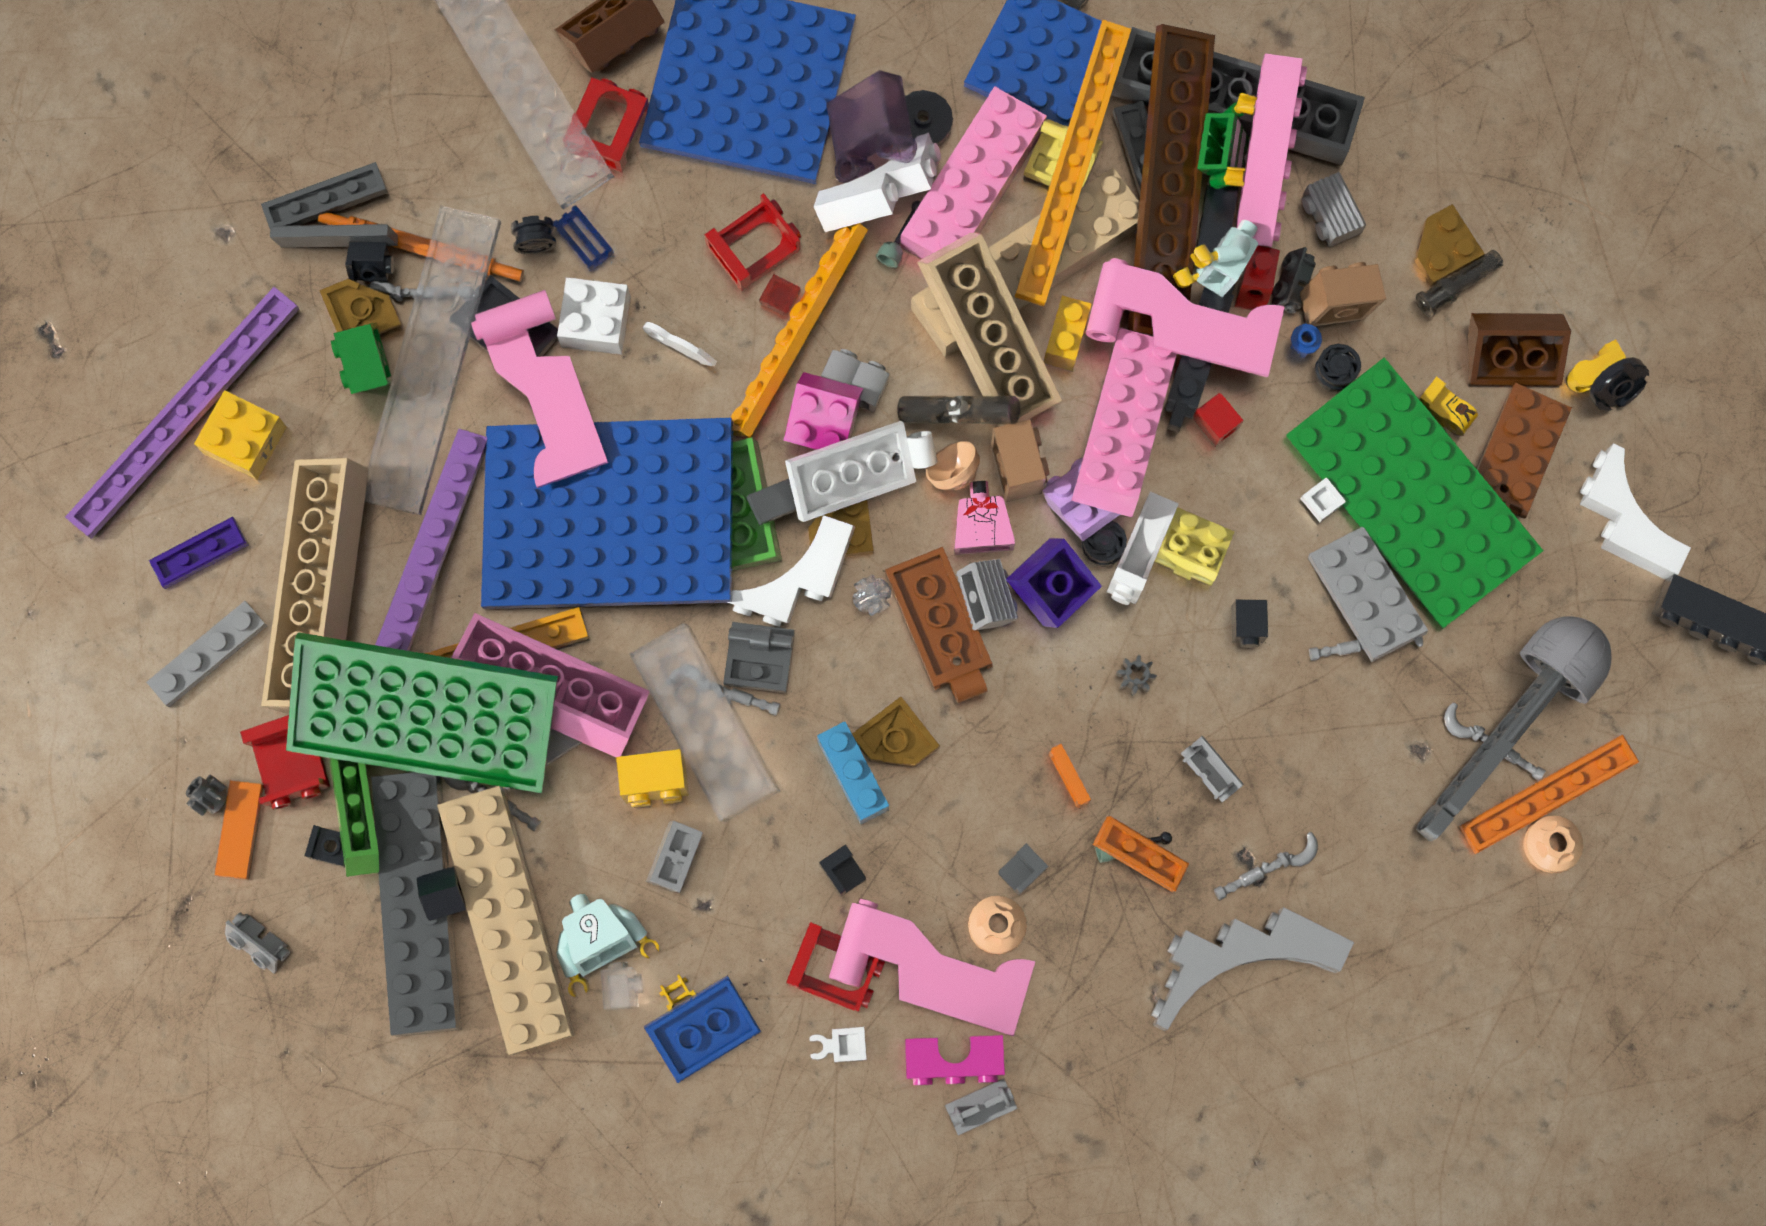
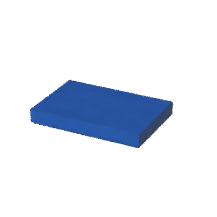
M728 975L644 1026V1029L677 1083L761 1032Z

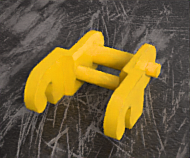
M680 974L677 975L679 980L666 988L660 985L662 991L659 993L661 997L665 995L670 1004L666 1006L669 1011L673 1009L675 1003L685 997L696 995L694 990L689 991L685 984L688 981L687 978H682ZM683 986L686 992L672 1000L669 993Z

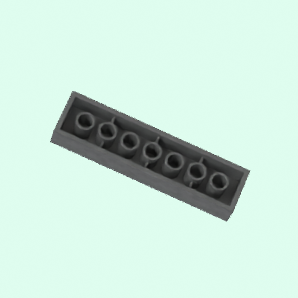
M1132 27L1113 86L1112 96L1132 102L1143 101L1144 105L1149 107L1155 44L1154 33ZM1214 52L1208 113H1223L1233 103L1238 101L1240 93L1257 97L1261 66ZM1305 79L1304 86H1298L1297 98H1302L1299 117H1293L1291 129H1297L1295 146L1290 150L1342 165L1349 152L1365 97ZM1244 113L1239 120L1248 137H1250L1253 115Z
M417 772L371 777L375 831L379 851L378 874L391 1036L401 1037L462 1030L453 914L429 921L419 899L416 880L419 876L449 868L447 838L437 807L438 804L444 803L442 777Z

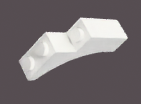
M929 133L917 136L904 151L876 170L850 182L819 191L814 209L824 231L828 232L891 215L898 198L930 190L934 176L937 175L936 169L938 162L941 160V153L938 145L932 142Z
M1613 443L1606 451L1601 450L1593 463V467L1597 468L1593 478L1588 476L1580 490V493L1584 495L1580 505L1610 519L1601 534V537L1605 538L1601 548L1665 580L1673 574L1678 575L1691 547L1668 536L1642 512L1627 482L1624 464L1625 449Z
M1150 491L1107 589V592L1112 594L1111 598L1125 605H1129L1130 602L1136 604L1179 503Z
M823 515L811 546L792 569L766 585L747 590H731L732 602L727 603L734 605L733 611L751 617L752 611L764 615L762 621L780 627L782 622L790 623L801 588L806 589L804 596L822 601L823 596L831 598L855 526Z

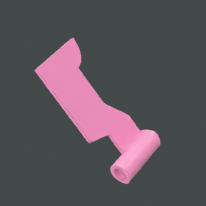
M1113 258L1110 262L1103 263L1086 335L1101 342H1115L1124 309L1151 316L1155 348L1268 377L1284 306H1260L1253 309L1245 318L1196 305L1187 300L1160 273L1130 266L1122 259Z
M546 290L475 314L476 321L471 322L477 340H484L495 371L528 397L546 448L538 454L534 463L536 487L540 488L607 464L606 455L570 356L537 357L527 329L556 319Z
M860 899L858 904H851L829 975L830 979L860 987L869 956L898 965L899 1000L1014 1036L1035 961L1025 959L1009 960L999 965L995 972L941 955L913 922L877 910L878 904Z

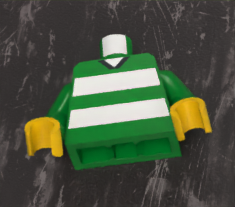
M1240 93L1238 101L1233 103L1223 113H1206L1197 169L1210 176V185L1215 189H1223L1229 186H1244L1243 176L1249 137L1239 118L1244 113L1253 115L1254 105L1257 100L1256 96Z

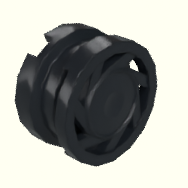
M539 215L523 217V222L519 224L517 220L511 223V233L516 239L513 244L516 252L521 254H539L556 247V239L552 236L554 223L551 218L545 216L544 220H540Z
M1346 344L1330 345L1323 350L1315 364L1314 373L1316 380L1327 390L1342 391L1356 380L1361 371V360L1358 353Z
M1111 521L1082 541L1083 555L1087 557L1090 563L1096 566L1105 567L1115 564L1120 560L1126 548L1127 537L1124 529L1118 523Z

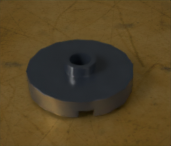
M927 90L913 91L904 96L896 105L893 115L894 131L905 145H910L917 136L929 133L932 142L939 146L945 142L951 132L953 125L952 109L946 99L935 92ZM926 115L929 119L923 122L918 117Z
M1631 357L1617 361L1602 371L1594 380L1590 388V398L1598 409L1604 411H1611V407L1615 405L1619 408L1625 406L1644 390L1647 383L1645 377L1649 376V370L1638 358Z

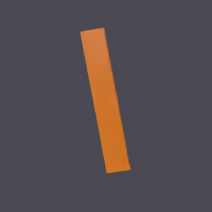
M1621 735L1460 825L1459 828L1473 852L1477 854L1639 763V760L1624 735Z

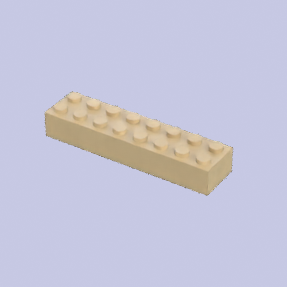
M1114 167L1081 188L1050 289L1137 233L1140 202ZM1040 215L989 247L991 255L1018 310L1030 303L1014 296ZM928 286L911 297V310L942 354L947 357L958 350L959 346L930 287Z
M348 458L299 459L294 462L261 704L263 707L282 713H289L294 644L297 633L346 640L369 470V468Z
M497 786L438 804L437 807L508 1055H514L575 1036L505 790Z

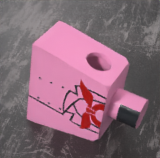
M987 481L969 483L971 498L960 499L958 503L954 555L1013 551L1015 539L1003 496L989 497Z

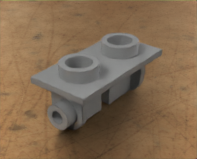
M1203 736L1181 753L1184 757L1182 761L1184 763L1187 762L1193 771L1203 779L1204 784L1215 795V800L1219 798L1223 803L1244 785Z
M240 912L234 917L232 923L228 920L225 927V936L229 944L237 950L243 949L250 954L252 961L259 968L264 970L267 968L275 974L278 959L284 961L290 954L287 944L271 932L261 940L258 936L265 930V927L249 914L243 915Z
M1004 1079L945 1105L958 1135L1017 1109L1011 1090Z

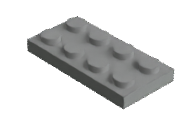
M1361 527L1309 554V561L1371 662L1427 634V627L1365 528Z

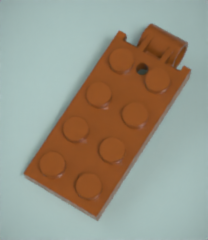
M1516 382L1511 387L1477 470L1512 513L1525 519L1572 407ZM1500 488H1503L1506 493L1501 492Z
M940 547L885 569V574L934 691L941 689V685L949 682L957 703L988 692L980 669L986 667L989 670L993 668V664L979 631L972 629L973 624L970 623L971 618H969V612L965 605L966 601L963 599L964 595L944 548ZM958 658L961 660V664L955 665L953 660Z

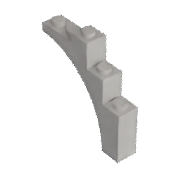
M1284 907L1278 913L1272 912L1264 928L1269 931L1268 934L1237 919L1232 920L1229 925L1226 923L1222 925L1216 938L1217 941L1221 942L1219 946L1187 930L1181 936L1175 934L1167 952L1172 954L1169 962L1179 966L1180 969L1179 971L1172 970L1165 985L1170 990L1165 1000L1159 998L1152 1011L1151 1016L1156 1018L1153 1026L1163 1031L1168 1030L1181 1007L1200 987L1218 974L1236 966L1265 960H1289L1312 964L1327 971L1338 973L1342 970L1354 942Z

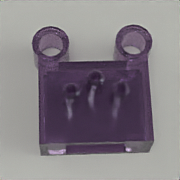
M879 70L827 102L836 158L835 176L839 182L847 183L874 171V164L868 161L867 158L875 153L881 158L901 163H909L916 155L917 144L911 134L902 76Z

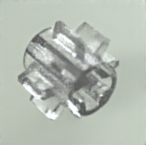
M870 575L854 584L857 591L853 594V602L861 612H869L870 616H873L890 607L886 600L891 597V589L882 578L875 579L874 575Z

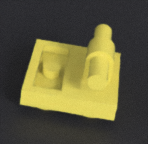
M1049 119L1044 121L1040 130L1041 134L1023 176L1050 186L1068 126ZM1099 139L1096 141L1082 187L1085 186L1101 150L1103 141Z
M1177 507L1154 562L1174 570V574L1190 580L1193 578L1212 586L1235 531Z

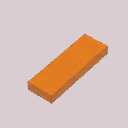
M230 780L215 876L249 880L261 806L258 798L262 797L264 788L262 784Z
M1112 816L1106 817L1093 843L1097 848L1171 892H1176L1189 866L1188 862Z

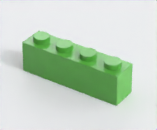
M330 758L346 877L378 873L379 851L366 766L363 763Z

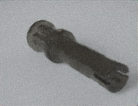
M1491 250L1454 276L1439 279L1436 285L1428 291H1420L1416 294V302L1425 315L1432 317L1436 314L1437 309L1446 303L1452 304L1455 302L1462 291L1502 267V257L1497 251Z

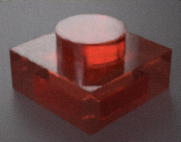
M773 274L759 299V303L787 317L801 292V288Z

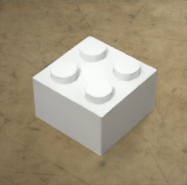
M566 277L557 333L561 347L622 355L631 298L628 286Z

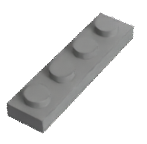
M244 601L146 683L167 707H170L266 628L267 625L254 609Z

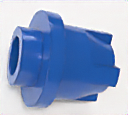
M1311 324L1299 325L1291 334L1290 347L1300 354L1301 358L1316 352L1322 343L1320 331Z

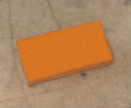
M1059 744L1051 748L1049 756L1076 807L1080 809L1089 804L1091 798L1063 745Z

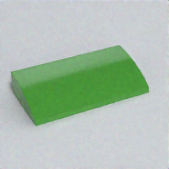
M752 437L733 442L732 570L782 561L774 520L759 526L747 501L749 494L767 487L759 443Z

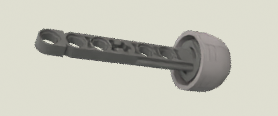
M1565 616L1556 618L1540 627L1520 651L1523 660L1539 676L1444 790L1435 805H1432L1419 821L1416 830L1428 841L1437 839L1454 820L1453 817L1463 809L1558 691L1575 701L1586 704L1601 687L1608 676L1612 656L1610 643L1598 626L1579 617Z

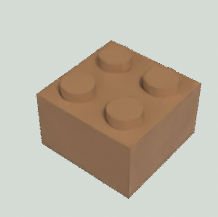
M1365 262L1354 263L1348 266V268L1338 269L1335 265L1324 267L1319 270V273L1313 279L1309 280V283L1300 292L1306 323L1313 326L1365 320L1386 300L1378 264L1366 265Z
M1030 419L993 428L991 447L1006 502L1042 494L1044 484L1047 483V476L1050 475L1046 457L1040 458L1039 446H1042L1039 430L1038 428H1032Z

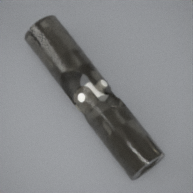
M902 396L898 402L897 414L899 420L904 423L1016 424L1020 416V402L1016 396Z

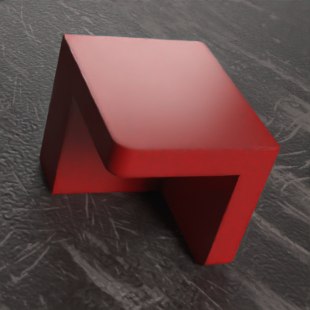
M1218 393L1198 408L1193 416L1195 423L1215 447L1236 432L1244 421L1221 393Z

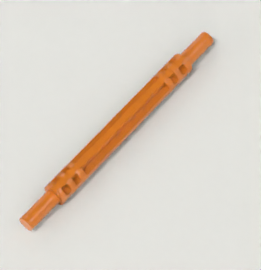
M330 212L322 213L318 216V222L327 225L378 224L354 216L347 218ZM391 228L398 235V246L391 247L488 276L496 274L519 282L523 279L524 270L498 263L495 258Z

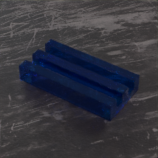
M575 205L568 214L565 212L561 215L562 218L560 220L556 219L553 221L554 228L588 270L591 271L614 254V252ZM575 217L604 250L602 254H600L573 221ZM568 224L595 257L594 260L591 261L563 226Z

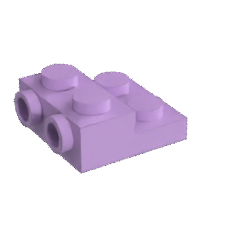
M1080 458L1072 464L1071 470L1065 475L1050 478L1046 488L1042 491L1050 508L1084 541L1121 514L1071 501L1083 458Z

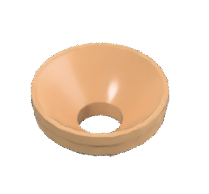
M967 441L956 442L936 453L937 464L926 468L927 479L936 488L961 490L975 479L980 456L972 443Z
M1556 815L1545 816L1534 821L1528 827L1524 837V850L1529 861L1537 869L1547 873H1561L1569 870L1579 861L1583 852V838L1581 832L1572 821ZM1554 833H1560L1566 838L1567 846L1561 852L1553 850L1550 846L1549 839Z
M990 896L977 903L969 916L968 928L971 939L976 946L987 953L998 955L1008 953L1018 947L1026 934L1027 924L1023 910L1015 901L1003 896ZM995 914L1005 916L1008 921L1007 929L1002 933L993 932L989 927L991 916Z

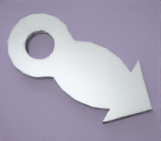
M646 322L643 326V330L653 339L671 346L680 353L699 361L700 364L715 367L718 362L703 349L697 348L693 344L670 334L656 324Z

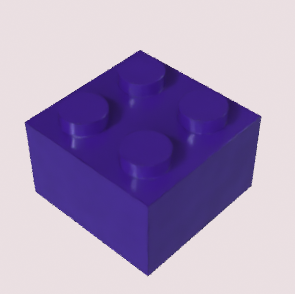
M1049 538L1006 578V581L1040 623L1045 627L1053 628L1060 627L1102 587L1067 541L1062 538Z

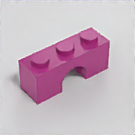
M1003 1035L970 1036L969 1054L960 1063H949L941 1057L938 1050V1038L905 1039L906 1079H913V1085H933V1078H946V1084H964L965 1077H978V1083L998 1082V1076L1005 1075Z

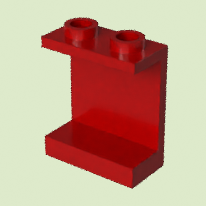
M289 715L240 732L243 744L253 747L266 796L258 798L259 803L272 807L273 810L288 807L291 805V800L302 797L303 800L321 795L320 790L330 787L321 756L286 751Z

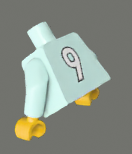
M1242 220L1237 228H1230L1218 246L1213 249L1212 253H1210L1205 244L1195 248L1194 253L1190 257L1199 269H1196V274L1191 275L1188 267L1176 272L1173 278L1177 286L1186 288L1198 282L1223 297L1237 282L1259 244L1257 240L1253 239L1258 230L1257 226L1248 220Z
M579 894L569 902L574 913L564 917L562 920L564 930L559 934L556 955L565 977L571 981L568 985V992L571 996L576 997L577 995L573 988L575 982L583 984L584 990L587 993L589 983L583 977L637 948L635 942L638 941L640 943L639 951L645 958H649L643 949L646 943H653L657 951H659V945L655 940L646 937L647 931L633 912L617 904L607 905L603 899H597L590 903L586 894Z

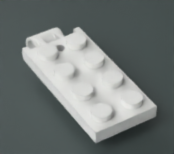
M903 421L785 460L798 519L803 522L915 483L914 468H927L938 462L932 432L919 431L907 437Z

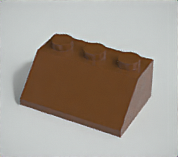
M596 0L554 30L578 62L585 69L593 73L605 69L610 64V61L619 54L622 55L631 51L634 44L643 37L647 38L654 35L658 31V27L664 24L665 21L653 0Z
M1471 313L1467 339L1470 385H1513L1515 382L1520 385H1562L1571 336V329L1564 314Z

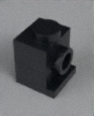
M350 241L345 262L348 279L355 282L357 280L369 282L388 281L389 274L394 273V256L389 255L387 243Z
M313 825L304 856L311 860L345 868L340 832ZM335 841L337 844L336 850L328 852L329 842Z

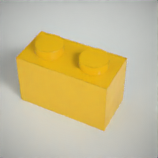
M1062 295L1046 349L1044 364L1073 371L1092 303Z

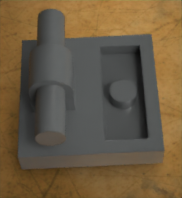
M732 622L728 635L729 647L723 684L725 686L786 693L795 630Z

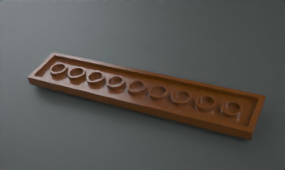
M1161 24L1156 26L1134 267L1160 273L1190 301L1192 284L1186 288H1180L1177 286L1173 275L1188 267L1191 275H1193L1194 262L1190 255L1194 253L1196 246L1202 172L1197 167L1205 116L1209 108L1215 35ZM1129 310L1128 330L1153 336L1151 316Z

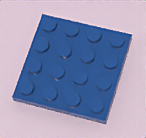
M1007 0L964 81V87L988 97L995 86L1047 115L1046 121L1049 119L1064 126H1069L1102 21L1057 0Z

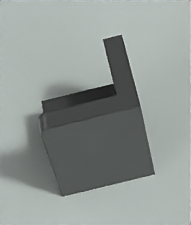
M1026 843L999 870L998 874L1020 896L1049 866Z

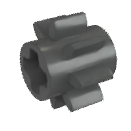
M1140 655L1132 663L1125 658L1123 665L1126 670H1118L1116 672L1118 677H1123L1120 689L1127 686L1132 689V696H1135L1140 688L1148 692L1150 687L1146 681H1154L1157 675L1151 674L1149 670L1153 662L1145 664L1141 661ZM1132 670L1135 673L1139 670L1143 673L1140 680L1138 678L1134 680L1130 678Z
M211 774L208 775L206 780L199 776L190 783L186 790V796L190 798L186 804L201 816L206 811L214 814L221 809L226 801L227 796L222 792L226 786Z

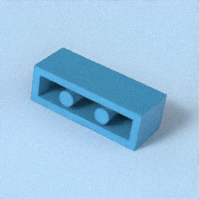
M844 721L817 735V741L860 824L862 825L889 811V804L846 722Z

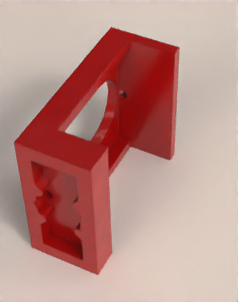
M591 77L564 138L566 151L623 173L627 164L625 155L643 113H647L649 106L648 98L638 90L629 89L627 91L619 88L616 83L609 79L602 78L598 80ZM602 96L627 105L610 146L583 136Z
M764 193L760 195V204L719 232L713 228L704 234L707 247L741 291L801 250L800 238L802 236L792 222L787 224L782 217L784 213L780 205L774 199L770 201ZM762 224L776 226L782 234L780 244L754 264L745 268L729 246Z
M810 922L786 984L859 1013L861 1006L868 1008L874 990L869 989V985L873 976L880 977L885 961L869 956L866 965L867 978L861 988L854 991L844 990L806 975L805 973L816 945L837 952L841 940L840 935Z

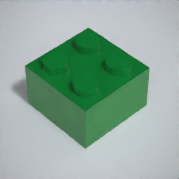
M377 322L333 333L335 340H331V347L335 358H341L344 370L339 371L344 389L349 388L351 394L393 383Z

